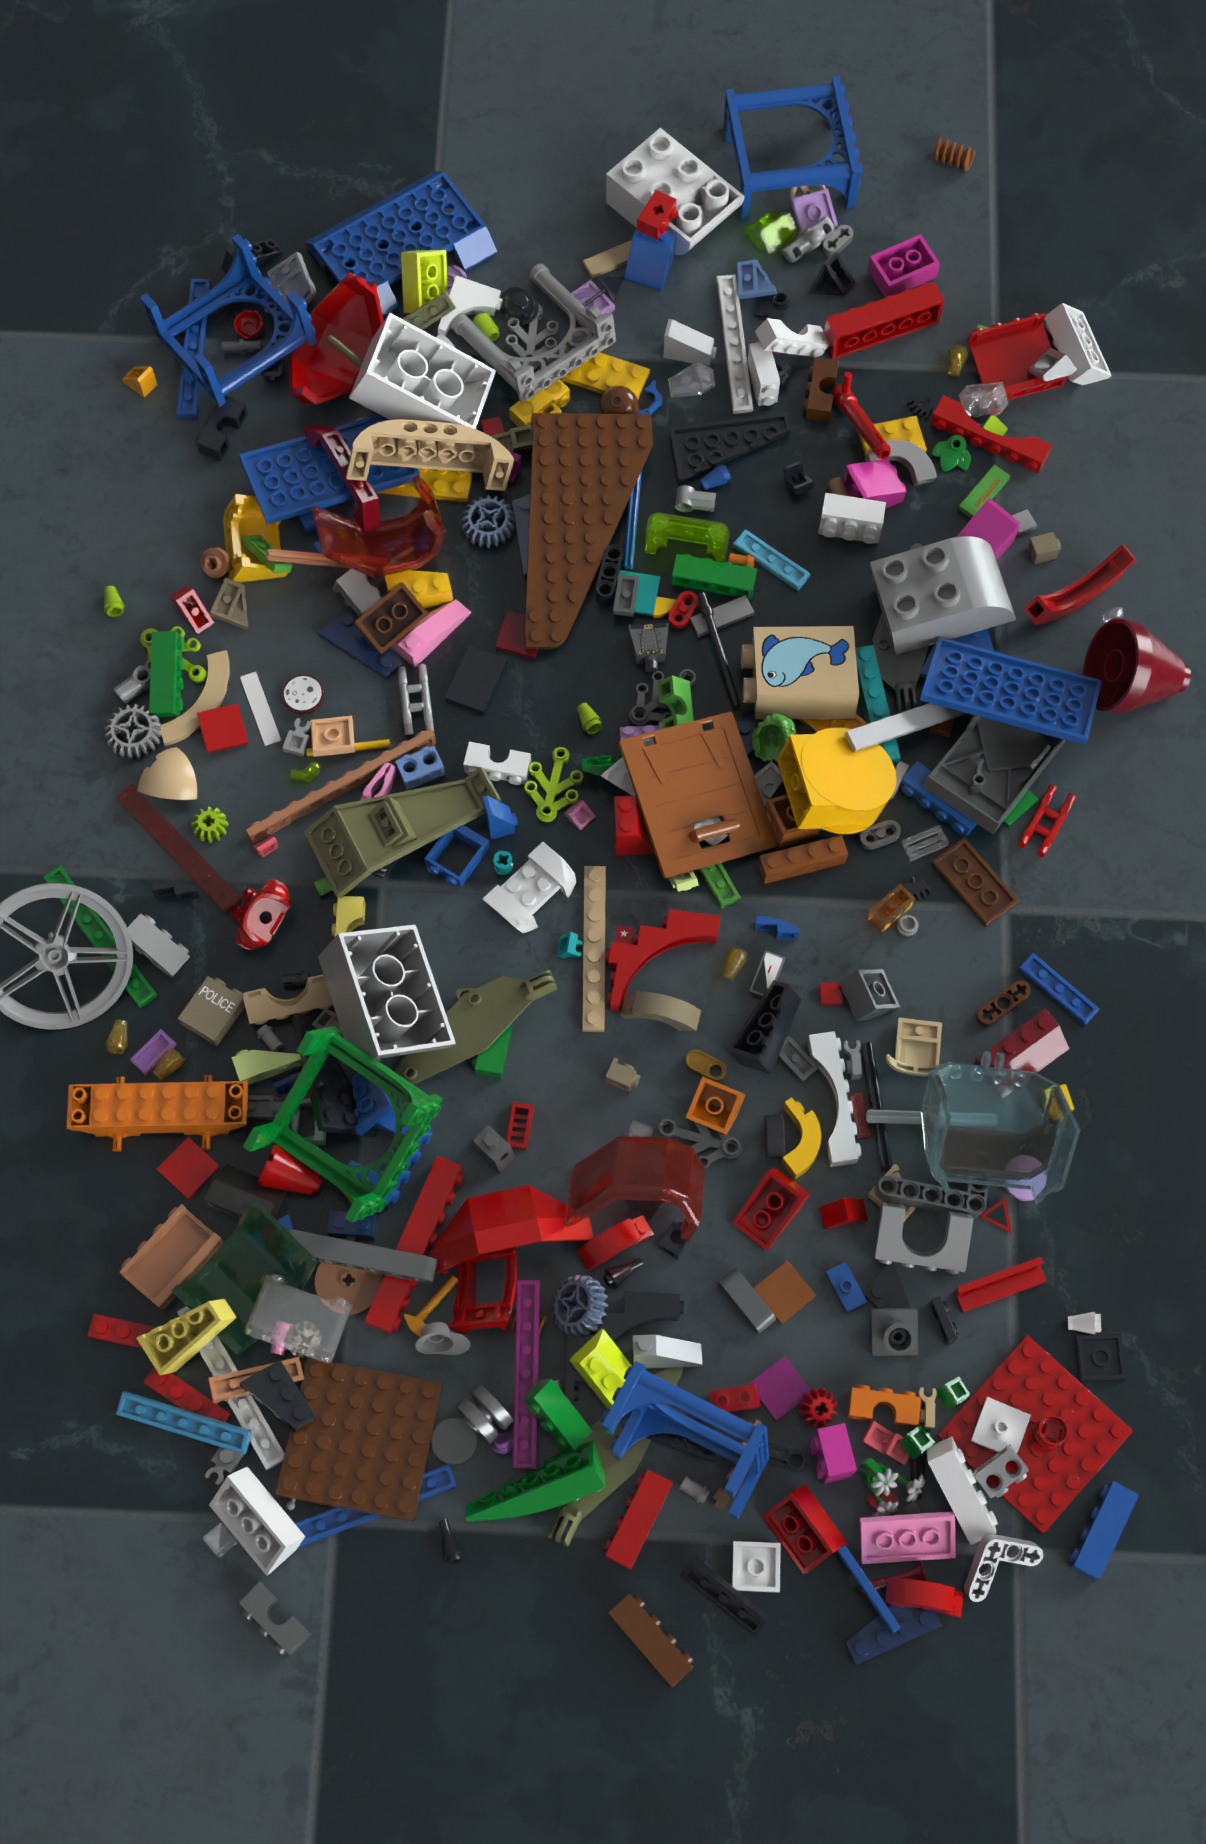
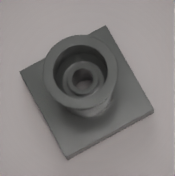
M917 1308L871 1309L872 1356L918 1355ZM896 1332H900L898 1337L893 1338Z

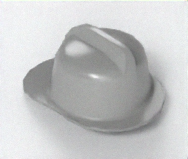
M443 1322L422 1325L421 1337L415 1343L416 1350L423 1354L459 1355L468 1351L471 1346L467 1337L454 1333Z

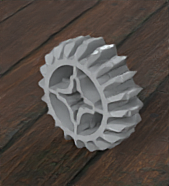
M136 703L133 708H130L127 704L125 710L119 707L118 714L112 712L113 719H107L108 726H105V738L108 741V746L112 748L114 753H119L122 758L127 755L129 759H132L136 755L140 759V754L142 753L148 756L149 749L155 751L153 744H159V737H162V732L160 731L162 726L159 723L158 716L151 715L144 705L139 709ZM142 720L146 722L147 724H149V727L140 725L138 721ZM118 736L126 738L128 740V743L120 741L118 739Z

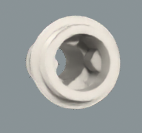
M1090 1312L1068 1316V1330L1095 1335V1332H1101V1314Z

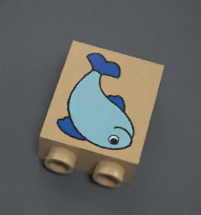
M854 626L753 627L752 644L741 645V668L752 669L753 678H743V703H754L755 720L765 719L767 715L775 713L790 719H855L859 687Z

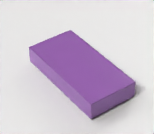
M160 1029L130 1059V1062L147 1076L177 1044Z

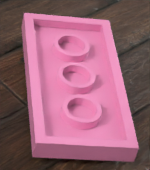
M954 1512L860 1518V1553L862 1564L956 1558Z

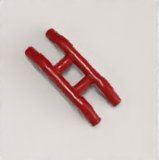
M1049 784L1018 842L1020 848H1025L1033 832L1045 837L1037 852V856L1040 858L1045 857L1076 799V796L1069 793L1059 813L1048 808L1047 806L1057 789L1052 784ZM1042 815L1054 820L1050 829L1038 824Z

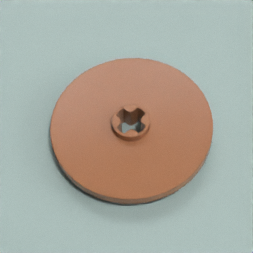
M321 1262L315 1275L316 1293L320 1301L329 1310L337 1314H359L371 1307L383 1280V1274ZM351 1275L352 1279L355 1280V1282H352L350 1286L347 1287L346 1283L343 1282V1279H347L348 1276Z

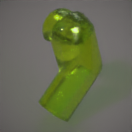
M313 761L303 770L292 769L290 779L310 782L320 773L321 766L318 762Z

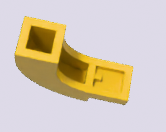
M791 1097L784 1103L783 1109L798 1127L801 1140L800 1144L793 1151L783 1157L781 1163L795 1181L815 1161L821 1143V1129L813 1110L804 1114L805 1109L799 1101L795 1102Z

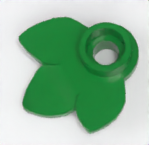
M951 436L947 441L936 444L932 451L933 456L941 457L940 466L943 472L953 469L956 465L962 470L967 471L970 466L971 455L966 450V441L962 436ZM958 442L960 446L955 448L953 443Z

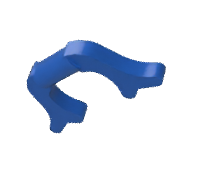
M652 380L650 386L645 387V393L652 395L655 400L647 409H639L638 414L652 415L662 405V396L656 389L655 380Z

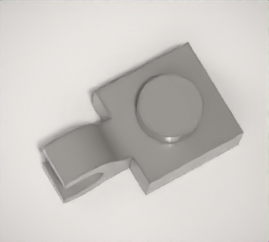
M856 1040V1048L854 1049L848 1047V1041H845L843 1045L844 1052L850 1056V1059L846 1061V1072L851 1075V1081L860 1080L862 1075L861 1055L859 1052L861 1044L859 1040Z

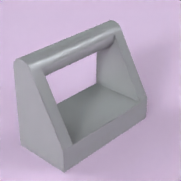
M1050 348L1029 368V373L1042 380L1049 381L1071 375L1077 368L1066 354Z

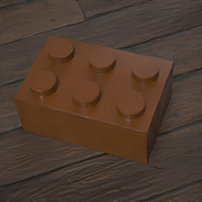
M398 582L355 618L352 623L376 653L382 654L429 614L403 582Z

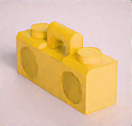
M560 379L556 380L548 388L535 394L533 398L526 400L524 403L518 401L509 408L510 420L520 427L531 425L532 413H562L560 407L568 404L570 389Z

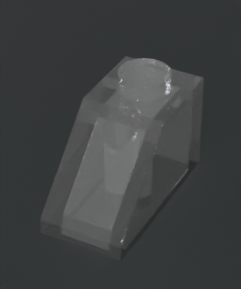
M698 361L668 379L671 397L702 395L715 387L713 369Z

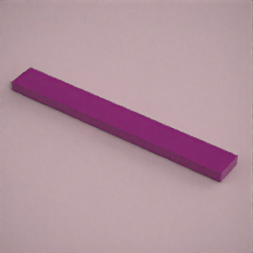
M517 1280L512 1468L536 1469L537 1416L528 1410L527 1403L523 1397L538 1382L540 1280Z

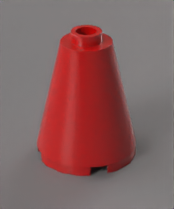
M274 1144L257 1185L311 1195L313 1191L317 1193L322 1180L318 1179L319 1173L277 1144Z

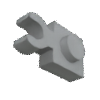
M297 718L294 723L296 730L288 731L282 749L283 752L303 757L310 740L309 735L306 733L311 730V723L307 721L306 726L300 727L301 721L300 718Z
M219 1447L211 1459L216 1465L206 1472L205 1477L210 1479L212 1474L217 1473L219 1477L215 1484L221 1485L224 1481V1472L228 1471L232 1474L244 1454Z

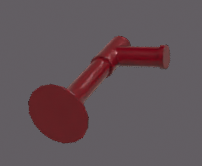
M919 1560V1564L912 1570L885 1578L874 1579L870 1582L879 1594L878 1590L887 1587V1578L927 1580L921 1560Z

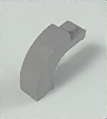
M904 440L886 441L891 448V453L886 459L902 463L910 472L913 486L929 483L936 479L937 475L933 463L921 448ZM872 450L869 451L870 454L865 458L866 462L885 460L878 458Z

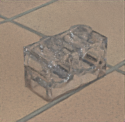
M1003 382L967 385L959 394L965 411L969 416L980 417L986 414H991L992 416L999 415L1009 404Z

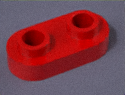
M684 591L678 596L668 616V622L671 627L682 629L689 623L690 618L698 607V596L694 592ZM690 602L691 605H685L684 603ZM680 618L682 621L677 622L675 619Z

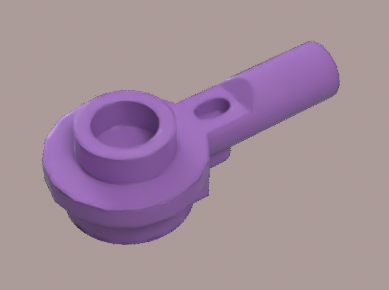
M499 1433L498 1437L492 1442L493 1450L500 1454L510 1452L513 1449V1433Z

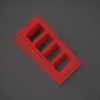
M512 1102L506 1142L511 1147L527 1149L534 1105ZM516 1109L528 1111V1116L515 1114ZM514 1118L527 1120V1123H515ZM513 1127H518L526 1130L525 1133L512 1131ZM511 1136L524 1137V1142L511 1140Z

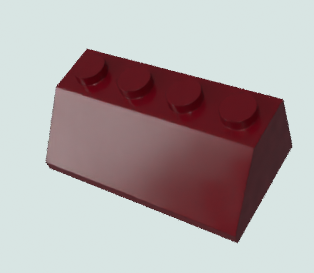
M1044 1009L979 1056L973 1066L998 1097L1003 1099L1068 1051L1069 1047L1060 1026L1049 1012Z

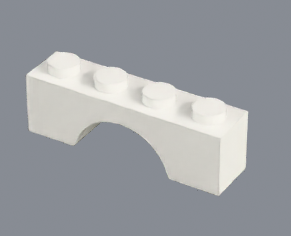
M767 318L755 330L763 349L766 351L818 358L830 346L821 326L807 324L796 334L788 329L781 320Z

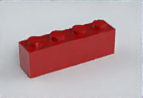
M647 1470L645 1475L640 1474L635 1484L638 1490L635 1496L630 1494L625 1504V1508L628 1511L625 1517H619L614 1527L618 1531L614 1539L609 1537L603 1549L607 1552L605 1558L631 1570L673 1482L650 1470Z

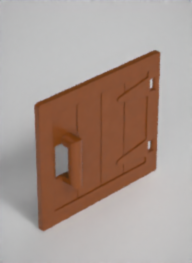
M732 712L621 739L618 742L663 878L666 879L777 846ZM711 723L712 729L703 731L701 725ZM653 738L654 744L645 746L643 740ZM719 816L722 817V822L694 829V823ZM728 834L730 842L701 850L699 842Z

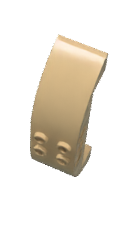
M387 420L369 426L357 436L352 445L346 479L367 481L370 465L483 473L486 489L505 491L514 458L497 440L468 426L420 420Z

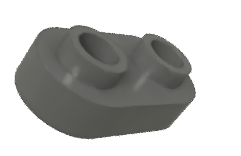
M886 820L872 825L861 831L859 842L863 848L868 850L895 842L901 833L900 825L893 820ZM886 831H891L893 834L887 835ZM866 838H872L873 842H868Z

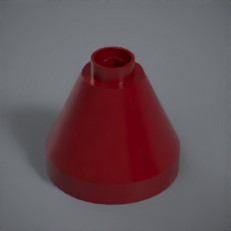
M1119 618L1109 620L1096 632L1088 647L1083 666L1084 676L1102 680L1095 709L1114 714H1121L1181 693L1188 687L1191 678L1188 665L1184 664L1177 654L1143 625L1135 621Z

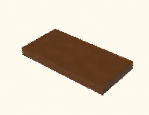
M965 837L931 862V865L985 927L1019 903L1018 898Z

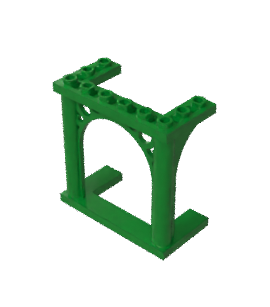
M330 1026L306 1032L296 1051L303 1056L310 1055L274 1121L254 1127L243 1147L251 1152L277 1144L329 1180L345 1194L351 1204L345 1218L353 1223L384 1209L387 1204L386 1197L395 1190L398 1184L396 1181L398 1176L405 1172L409 1165L407 1163L409 1157L413 1156L420 1146L418 1142L421 1136L424 1137L429 1131V1122L432 1117L435 1118L440 1112V1103L443 1098L437 1094L429 1096L340 1036L341 1029L336 1026ZM329 1053L380 1087L388 1096L393 1106L396 1117V1131L393 1142L388 1151L372 1164L365 1166L343 1164L288 1127ZM400 1099L402 1103H405L406 1101L408 1104L400 1107L398 1105V1100ZM404 1126L410 1127L408 1130L405 1131L406 1135L402 1133V1128ZM394 1146L397 1147L396 1152L393 1151ZM382 1163H385L387 1165V1167L384 1168V1173L381 1169ZM370 1169L375 1170L378 1174L379 1180L377 1185H373L369 1180L368 1174ZM357 1172H362V1177L356 1176Z

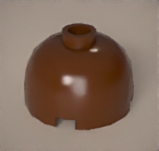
M622 385L608 388L601 396L599 402L601 414H638L639 412L638 399L635 393Z

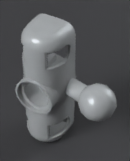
M828 216L822 218L812 227H808L796 236L797 239L781 250L785 259L790 263H795L805 254L817 248L824 239L834 232V225Z

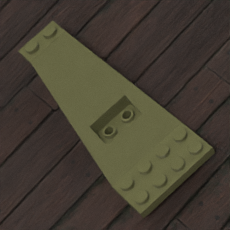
M478 767L463 780L335 805L308 827L304 833L335 895L342 898L372 872L485 814L483 796H489L499 802L501 798L485 769Z

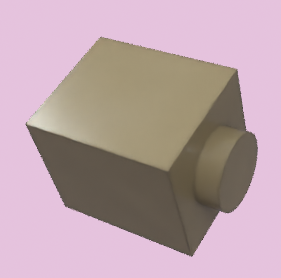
M1054 532L1030 538L1027 549L1033 565L1057 559L1061 550V543L1058 538L1056 539Z

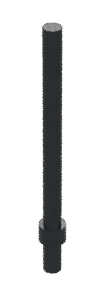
M701 592L698 594V598L702 608L700 610L702 618L706 620L732 706L737 708L741 704L715 625L714 611L712 606H709L706 593Z

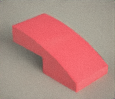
M870 1421L861 1439L862 1443L902 1465H905L909 1458L908 1453L899 1443L903 1438L901 1435L889 1431L875 1421Z

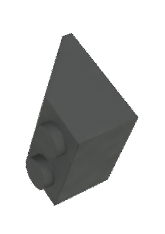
M883 969L857 970L839 982L843 995L847 998L851 1007V1013L856 1018V1021L871 1020L900 1008Z

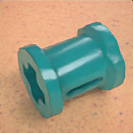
M499 851L494 855L495 872L501 876L509 875L513 870L511 854L507 851Z

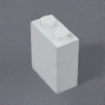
M760 342L749 344L747 365L758 406H769L777 403L780 378L772 351L764 350Z

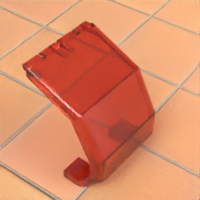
M418 474L412 479L415 490L420 494L417 508L404 517L381 521L379 528L362 532L357 522L322 508L314 507L312 513L323 555L330 560L373 578L420 568L439 555L446 534L433 491Z
M618 1136L574 1166L564 1225L570 1227L615 1199L664 1201L678 1207L684 1215L685 1219L682 1222L680 1238L689 1241L701 1220L705 1167L693 1147L670 1137Z

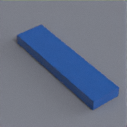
M1034 953L1019 967L1018 970L1083 1026L1100 1010Z
M844 1545L838 1549L839 1557L885 1625L894 1634L901 1626Z

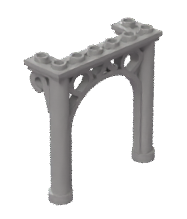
M544 264L534 266L529 277L570 319V328L567 335L550 351L534 357H513L502 352L466 315L461 314L457 316L451 324V329L457 335L462 336L518 392L521 403L533 398L535 394L548 388L556 380L563 378L567 373L578 368L584 362L595 357L599 352L616 342L613 314L606 312L602 315L595 305L587 309L550 274L549 269ZM576 321L582 326V328H576ZM574 337H587V339L582 341L581 343L572 342ZM532 366H540L541 369L534 373Z

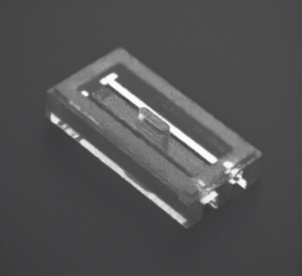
M940 825L901 841V845L905 848L910 861L946 847L949 844ZM937 832L939 833V835L933 838L927 839L914 846H909V844L921 840ZM939 840H942V841L939 842V843H936V844H934V845H931V846H929V847H927V848H924V849H922V850H920V851H917V852L913 853V851H915V850H918V849H920V848H922V847H925V846L930 845V844H932V843H934V842H937V841H939Z

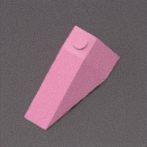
M455 599L429 612L428 616L390 648L415 668L471 614V611Z

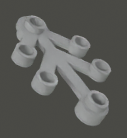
M540 304L537 317L529 323L528 334L520 327L518 319L511 318L508 320V329L514 332L527 345L526 352L518 344V339L515 335H508L506 337V346L513 349L520 358L538 356L557 346L555 338H548L559 330L556 321H549L547 328L537 334L538 320L543 316V308ZM545 340V346L535 352V346Z

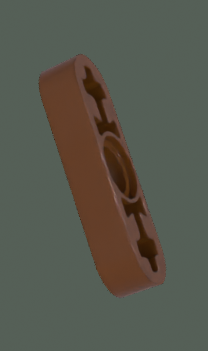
M1019 980L1007 987L978 1010L976 1015L977 1022L983 1027L992 1026L1028 998L1031 992L1029 984ZM1017 988L1025 990L1023 995L1020 993L1013 999L1012 995L1015 994ZM1002 998L1006 999L1009 1002V1007L1002 1009L998 1006L997 1001ZM994 1008L995 1012L991 1015L990 1020L982 1018L984 1013L988 1014Z

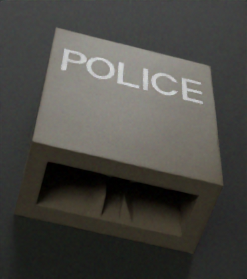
M207 976L178 1017V1020L182 1026L217 1047L245 1008L243 993L235 988L230 990L225 987L226 984L219 978L212 979Z

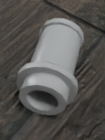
M266 1024L257 1031L258 1039H262L271 1052H277L284 1044L273 1033V1028Z
M687 1476L679 1490L697 1499V1503L701 1502L703 1504L711 1492L707 1490V1486L702 1487Z

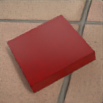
M238 703L197 712L207 754L248 744Z
M188 1137L157 1168V1171L190 1200L221 1167Z

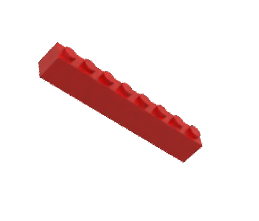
M436 1156L396 1250L429 1257L427 1252L430 1247L434 1246L438 1238L436 1234L437 1229L445 1223L447 1214H445L447 1206H452L456 1194L453 1192L456 1185L460 1186L465 1174L462 1173V1165ZM384 1275L364 1321L366 1325L392 1336L393 1331H398L402 1322V1318H400L402 1310H407L410 1304L411 1297H409L411 1289H416L419 1282Z

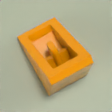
M151 366L133 367L121 380L144 398L158 385Z

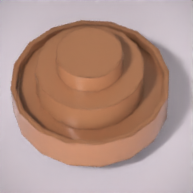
M210 548L203 553L201 558L203 571L212 578L225 576L230 570L231 562L229 555L221 548Z

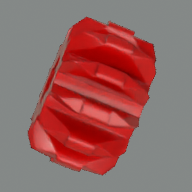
M814 1387L811 1388V1395L804 1392L805 1401L799 1400V1404L804 1407L798 1410L801 1415H804L802 1420L806 1423L810 1422L812 1427H816L818 1424L821 1427H825L826 1420L830 1423L833 1422V1419L830 1417L831 1414H838L833 1409L838 1404L837 1401L832 1400L833 1393H826V1389L822 1387L819 1390ZM816 1405H817V1406H820V1405H821V1408H820V1409H816V1410H815Z

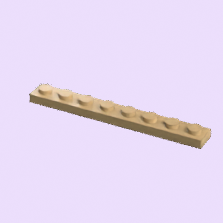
M584 866L583 1032H604L606 866Z

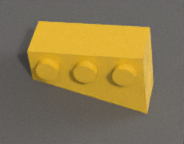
M383 568L387 591L398 582H403L424 609L453 601L448 573Z

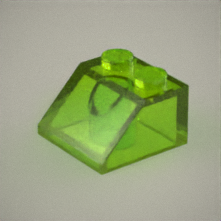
M769 211L741 230L742 234L759 252L768 254L776 252L780 245L791 242L793 237L799 233L791 213L783 211Z

